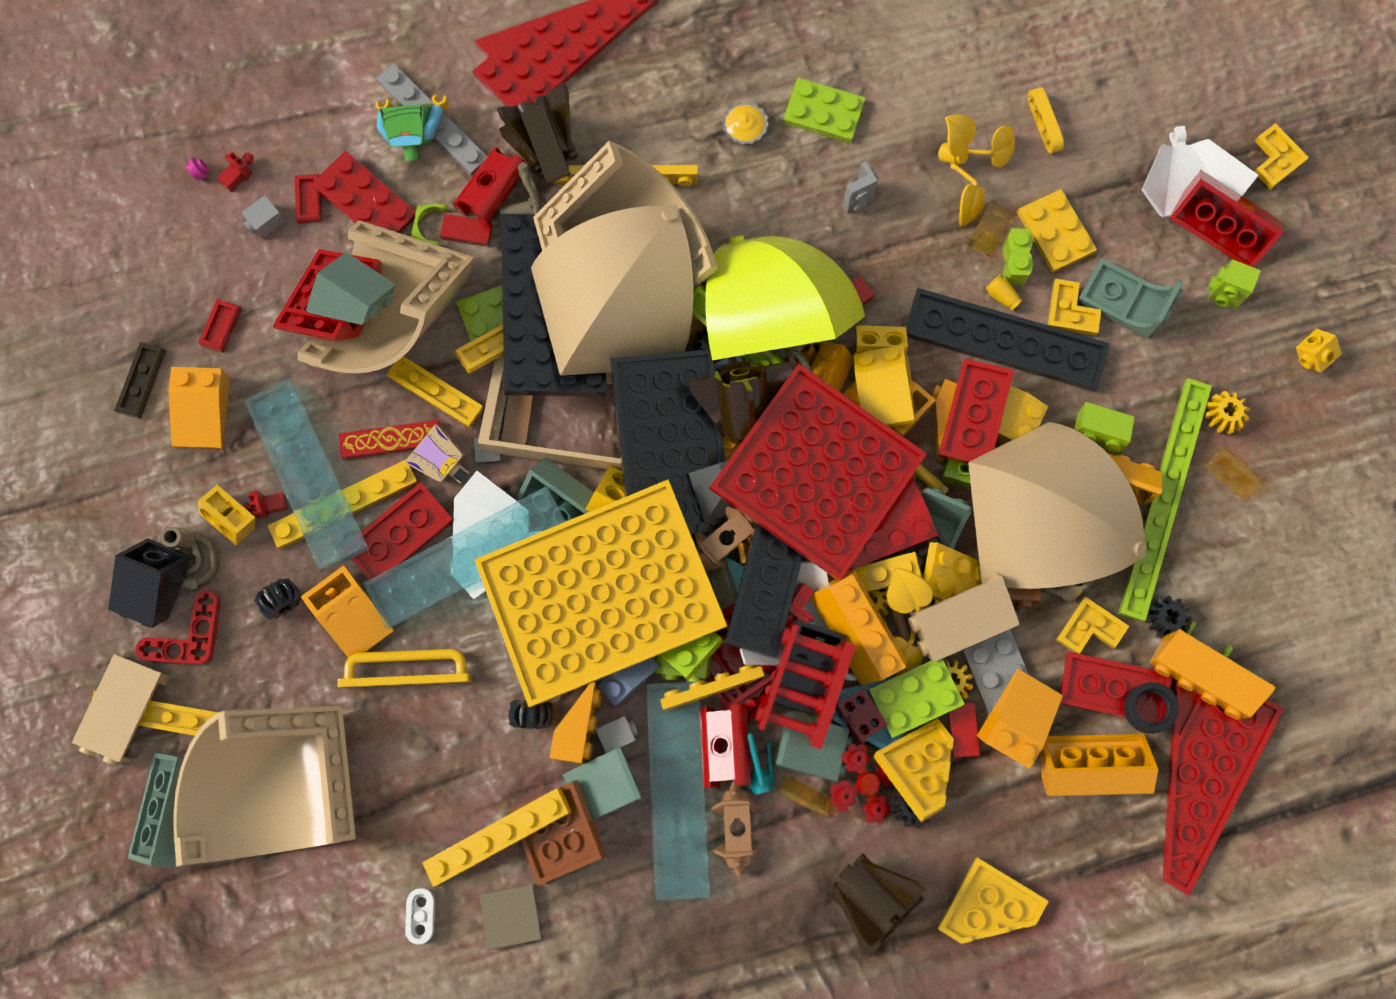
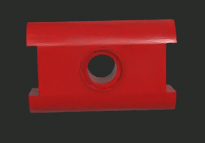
M494 147L454 201V208L466 217L469 213L476 215L483 224L487 225L521 179L518 165L521 162L526 163V161L516 154L513 158L503 155L498 147Z
M731 704V710L716 711V708L711 707L699 708L703 788H719V782L735 781L737 786L752 785L747 704ZM726 740L728 742V749L724 753L722 744Z

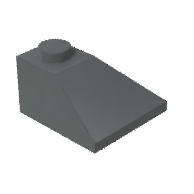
M729 460L688 473L704 522L726 516L725 508L727 506L736 509L709 490V487Z

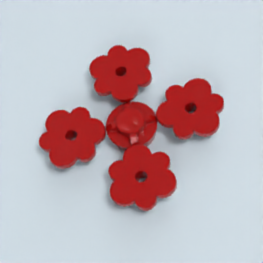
M849 744L848 751L842 753L841 759L846 764L848 771H855L861 774L857 778L856 787L849 785V782L845 780L841 781L840 784H833L830 788L832 795L830 803L836 805L838 811L846 812L849 806L853 807L856 804L855 797L859 791L860 794L868 796L867 803L862 807V810L866 813V821L871 824L875 822L883 823L885 816H888L891 812L890 805L886 803L887 799L885 796H878L875 793L879 789V782H883L887 787H890L892 782L878 762V770L875 772V775L871 772H864L866 764L870 762L867 746L864 744H858L857 746Z

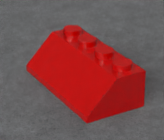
M1200 170L1187 186L1169 217L1233 260L1253 268L1284 233L1282 221L1203 170Z

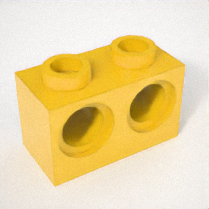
M856 325L854 354L904 344L907 353L906 327Z
M609 465L586 507L587 511H593L625 497L621 470Z
M219 485L213 487L198 500V514L235 546L255 530V516Z

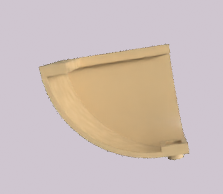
M608 141L533 217L543 251L551 242L566 231L598 216L642 206L677 205L690 249L693 289L718 269L703 227L681 194L652 165L632 151L611 141Z
M677 205L628 208L590 219L556 238L534 261L531 270L560 376L611 372V358L685 352L693 313V271L688 239Z
M359 220L348 230V239L354 241L352 255L381 261V275L396 284L393 292L395 299L390 307H384L375 319L371 318L366 322L358 337L341 341L315 337L313 341L309 340L298 351L297 360L310 366L341 373H367L390 366L401 359L413 347L459 293L472 269L474 257Z
M1048 422L968 462L982 584L986 582L984 576L994 572L1003 577L1007 588L1034 589L1075 585L1112 575L1146 556L1142 516L1137 499L1127 478L1115 461L1098 444L1084 434L1070 427Z
M342 706L226 710L211 717L196 733L184 757L175 794L174 843L176 867L279 853L356 839Z

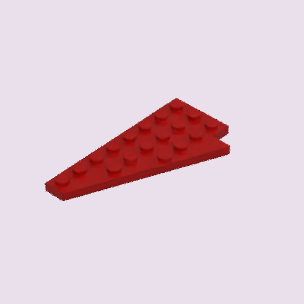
M588 0L479 38L475 41L476 47L488 58L472 71L473 75L505 106H518L525 101H528L529 104L536 102L535 97L546 95L561 83L568 82L652 8L658 0Z
M1176 680L1174 683V694L1179 703V714L1171 730L1162 881L1183 894L1190 895L1284 708L1266 699L1251 717L1236 720L1224 712L1226 709L1217 704L1214 706L1201 699V694L1194 690L1188 691L1180 687L1178 680Z

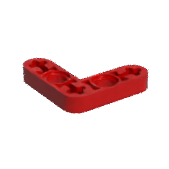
M210 590L200 591L194 599L188 640L143 638L135 647L137 657L144 661L199 666L208 664L214 656L221 607L220 597ZM208 596L213 600V603L207 606V613L212 614L211 618L204 615L200 616L201 612L206 614V606L202 605V601L207 600ZM208 621L210 623L208 633L204 635L199 634L198 625L200 622ZM196 638L208 640V643L202 642L201 647V643L196 641ZM178 644L181 648V653L177 658L172 659L168 654L169 648ZM149 646L159 648L161 653L149 652L148 655V653L144 652V648ZM202 648V650L206 651V654L202 655L199 660V657L195 656V651H200Z

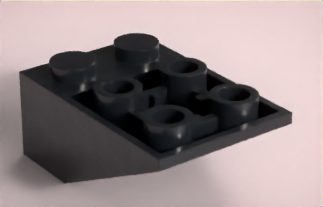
M798 619L794 622V624L799 626L797 634L835 647L837 644L841 645L843 640L846 641L847 635ZM793 644L788 658L789 660L824 672H828V670L833 671L836 662L832 660L831 656ZM784 670L780 682L781 686L819 698V696L824 697L827 689L823 682ZM775 696L774 704L815 717L818 715V712H815V708Z

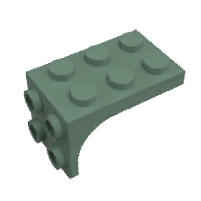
M1101 258L1077 302L1088 308L1100 309L1103 316L1148 339L1153 332L1158 333L1163 324L1165 325L1173 312L1171 308L1183 294V290L1180 289L1183 281L1178 279L1172 286L1155 285Z
M924 488L921 496L928 508L935 529L941 531L949 547L954 549L973 508L968 506V503L962 499H952L945 496L939 489ZM925 567L921 568L922 577L924 575Z

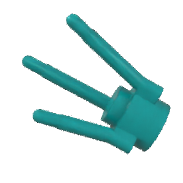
M749 733L748 740L756 772L751 773L752 785L746 787L747 789L752 788L753 795L774 790L772 785L775 782L772 743L767 742L766 772V769H761L753 734Z

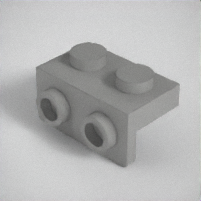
M866 161L861 163L858 179L846 185L842 205L846 213L858 212L873 201L878 175L873 167L870 168Z

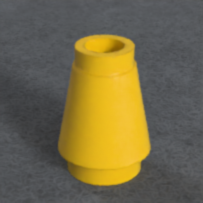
M998 275L985 288L989 292L988 295L1011 311L1022 301L1006 277L1002 278Z

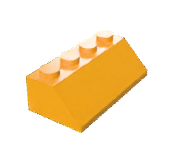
M1108 454L1127 478L1139 504L1146 506L1161 495L1162 472L1155 470V467L1150 464L1134 463L1127 456Z
M855 569L846 573L842 580L838 581L835 579L815 590L810 599L827 628L847 635L846 641L856 645L850 668L860 685L883 680L906 668V657Z
M1180 629L1163 637L1149 661L1151 665L1155 666L1154 670L1165 677H1173L1178 680L1180 687L1188 691H1196L1202 695V700L1214 706L1216 704L1226 709L1224 712L1228 716L1236 720L1251 717L1275 689V686Z
M1145 734L1047 736L1044 747L1040 751L1041 776L1047 796L1154 794L1158 767Z

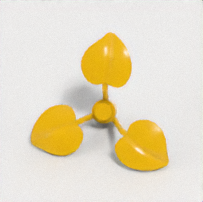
M955 114L945 117L948 128V142L943 143L940 147L939 159L942 162L950 163L951 169L956 170L972 183L965 186L960 201L959 226L964 227L982 213L986 195L985 189L978 186V182L958 165L964 164L967 161L968 154L992 155L993 166L1002 167L1006 165L1012 158L1015 150V132L1010 126L1003 125L995 131L992 137V150L968 149L969 143L973 141L976 134V123L968 115Z
M895 568L887 590V601L890 607L899 613H909L914 609L918 612L931 606L930 602L932 601L933 594L930 585L911 571ZM912 629L908 642L903 637H894L907 659L906 668L891 676L906 673L922 663L923 656L919 648L913 645L916 632L914 633Z

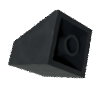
M149 538L115 555L108 610L119 614L121 617L137 621L145 627L154 628L164 622L170 616L192 556Z

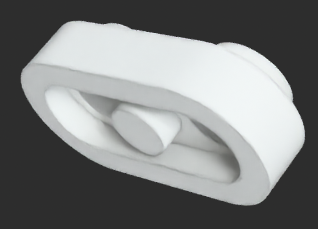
M419 888L413 890L407 898L405 933L410 942L423 944L428 942L434 934L435 896L430 890ZM420 897H424L426 899V905L424 907H420L418 905V899ZM420 924L425 927L423 935L417 933V926Z

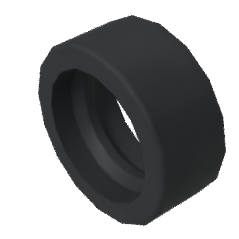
M1147 682L1134 687L1127 694L1124 701V714L1128 723L1134 729L1146 734H1155L1169 729L1176 722L1179 714V703L1175 694L1167 686L1157 682ZM1144 693L1158 694L1165 702V717L1156 724L1144 722L1137 714L1136 702Z

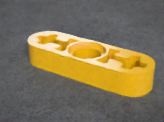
M1042 87L1029 90V106L1046 150L1049 154L1062 151L1064 148L1063 136L1045 90Z

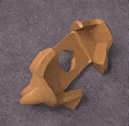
M727 506L725 508L728 518L727 522L709 537L696 532V548L705 571L726 567L727 562L721 561L725 556L747 538H749L748 542L751 543L756 522L739 510ZM733 530L736 533L732 544L723 545L720 543L719 537L722 532H731Z
M733 781L730 789L724 792L722 801L711 807V811L718 815H723L724 812L725 845L717 846L713 849V853L724 857L728 868L734 870L737 877H742L745 869L752 866L755 856L759 851L758 844L754 843L752 847L750 809L752 813L756 812L757 805L754 804L749 792L735 785V781ZM735 818H740V821L744 823L746 828L745 833L740 837H736L730 832V826Z

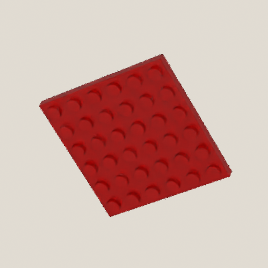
M798 363L711 484L709 490L839 581L842 580L927 453Z

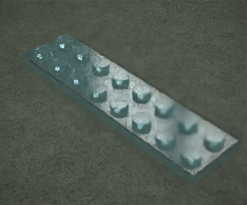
M289 378L244 400L318 569L324 572L369 550L292 380Z
M546 486L363 584L385 628L390 629L481 581L482 579L474 559L566 521L549 488Z
M695 682L646 684L656 901L710 898L700 700L665 712L660 699L665 698L664 693L679 689L680 693L690 690L689 685Z

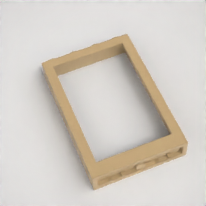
M503 355L495 359L478 440L481 451L537 460L547 458L551 462L608 469L609 465L622 471L620 458L498 441L508 395H504ZM606 372L607 384L612 385L611 372Z

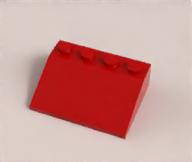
M913 476L848 571L938 536L928 508Z

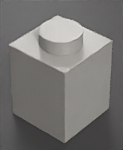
M265 195L241 212L247 220L244 222L247 229L252 235L257 232L262 239L286 223L279 211Z
M625 716L596 729L606 753L619 747L623 749L636 743L634 736L639 735L633 720L628 722Z

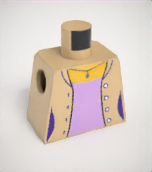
M438 424L433 426L405 461L406 464L440 483L444 482L450 475L461 484L470 473L459 464L464 458L465 453Z

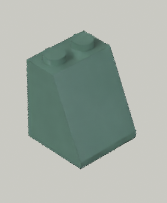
M345 252L317 273L306 311L315 315L363 325L369 319H375L384 307H390L395 299L393 292L396 284Z
M790 711L786 715L808 724L811 722L815 723L816 721L814 718ZM830 724L822 749L820 750L810 746V738H807L806 734L783 727L774 767L835 783L838 782V777L843 778L846 764L841 759L842 753L848 751V746L852 743V737L848 736L849 729Z
M620 747L563 774L565 780L561 782L562 786L578 780L593 821L643 800L624 751Z

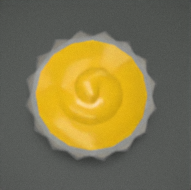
M748 101L745 103L738 102L735 106H730L729 111L724 113L725 118L722 120L723 130L726 132L727 137L736 143L743 145L753 144L761 140L762 136L767 133L766 129L769 126L767 122L768 116L765 115L764 109L759 108L757 104H751Z

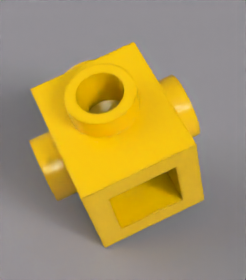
M1315 329L1295 347L1301 366L1320 373L1342 354L1337 336L1319 329Z

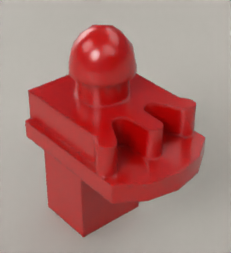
M231 151L228 155L224 156L230 166L217 179L230 192L243 179L248 180L253 174L248 167L254 161L253 154L245 153L240 159Z
M257 490L248 494L251 502L242 505L258 519L269 518V514L288 510L286 495L282 492L264 496Z
M799 582L794 590L785 627H790L794 623L793 621L797 619L807 623L809 621L814 622L815 617L803 608L815 592L805 583Z

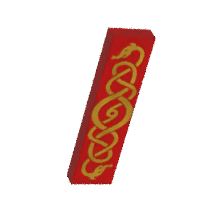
M439 420L339 433L340 456L342 460L415 450L435 424L440 425Z

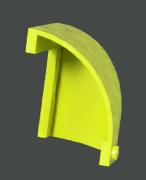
M744 235L729 238L730 243L722 245L714 253L718 269L707 278L706 321L712 360L836 339L865 317L858 293L845 272L826 254L804 242L779 236L744 239Z

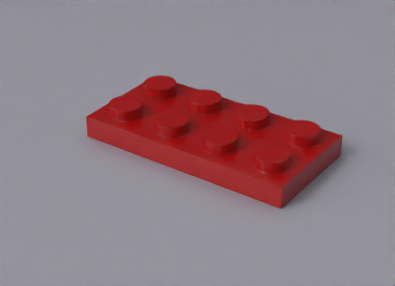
M344 151L311 183L316 191L354 224L360 220L401 233L415 219L416 211L347 151Z
M966 358L963 359L938 457L968 464V462L994 450L1014 370Z
M420 482L341 548L371 584L376 587L451 525L453 519Z
M1067 652L1060 694L1063 695L1060 704L1126 718L1124 714V701L1127 694L1134 687L1147 682H1157L1170 689L1172 677L1162 676L1153 669ZM1147 692L1138 698L1136 711L1144 722L1156 724L1165 717L1166 705L1158 694Z

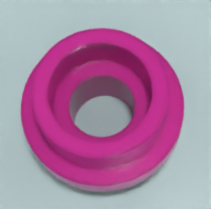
M191 157L189 163L186 164L188 172L198 181L202 178L206 179L208 177L207 171L209 170L206 163L201 158Z

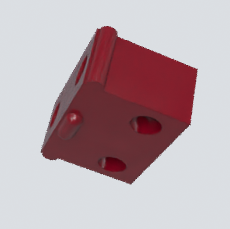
M864 688L848 699L840 700L836 704L835 709L859 744L866 742L867 737L887 725V722ZM856 698L861 700V705L856 703ZM871 721L875 722L876 727L871 726Z

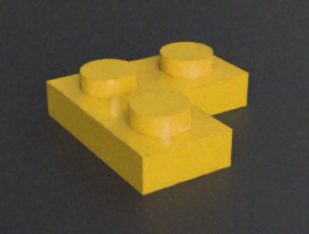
M1276 123L1255 140L1270 158L1254 172L1258 174L1257 177L1270 190L1309 158Z
M1055 279L1052 287L1047 325L1069 332L1096 336L1099 332L1101 310L1077 306L1079 282Z
M1084 597L1059 633L1056 641L1080 654L1091 635L1111 648H1115L1129 628V625L1087 597Z

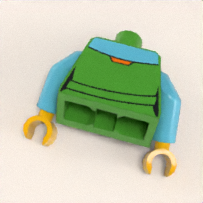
M437 94L433 95L432 101L434 106H431V104L394 107L388 99H386L385 106L380 101L376 102V107L379 110L377 130L386 142H389L391 147L403 146L405 161L419 160L418 145L430 144L440 123L443 111L449 107L446 95H444L441 102H439Z

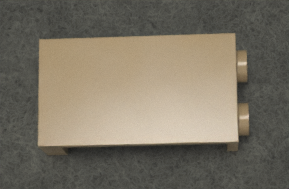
M994 572L984 576L986 582L918 612L915 609L909 612L911 617L908 618L913 632L918 634L920 641L917 642V646L923 657L926 656L935 662L1020 625L1002 576Z
M114 654L72 743L80 746L79 751L87 755L94 756L95 753L103 755L102 761L115 766H118L119 762L129 764L131 758L124 756L157 685L162 684L166 686L170 676Z

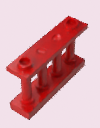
M792 623L791 627H786L783 632L781 643L785 645L764 706L759 705L755 720L759 721L758 728L761 730L765 729L768 721L806 734V737L810 738V746L821 750L856 645L843 640L841 645L837 644L835 647L797 634L799 626ZM793 644L831 656L832 660L836 661L833 671L828 670V672H824L789 660ZM784 670L823 682L824 686L827 687L824 697L819 696V698L781 686L780 682ZM775 696L815 708V712H818L815 723L811 722L808 724L771 711Z

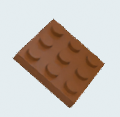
M578 780L558 787L561 788L572 813L521 840L538 886L607 857ZM545 794L510 809V812H515L516 810L535 801L536 799L544 796Z

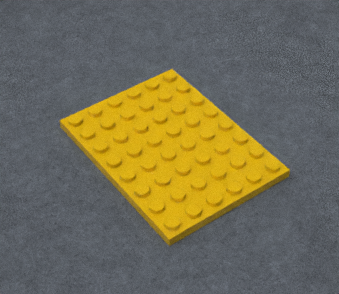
M665 480L474 559L529 707L546 702L728 627L669 480Z

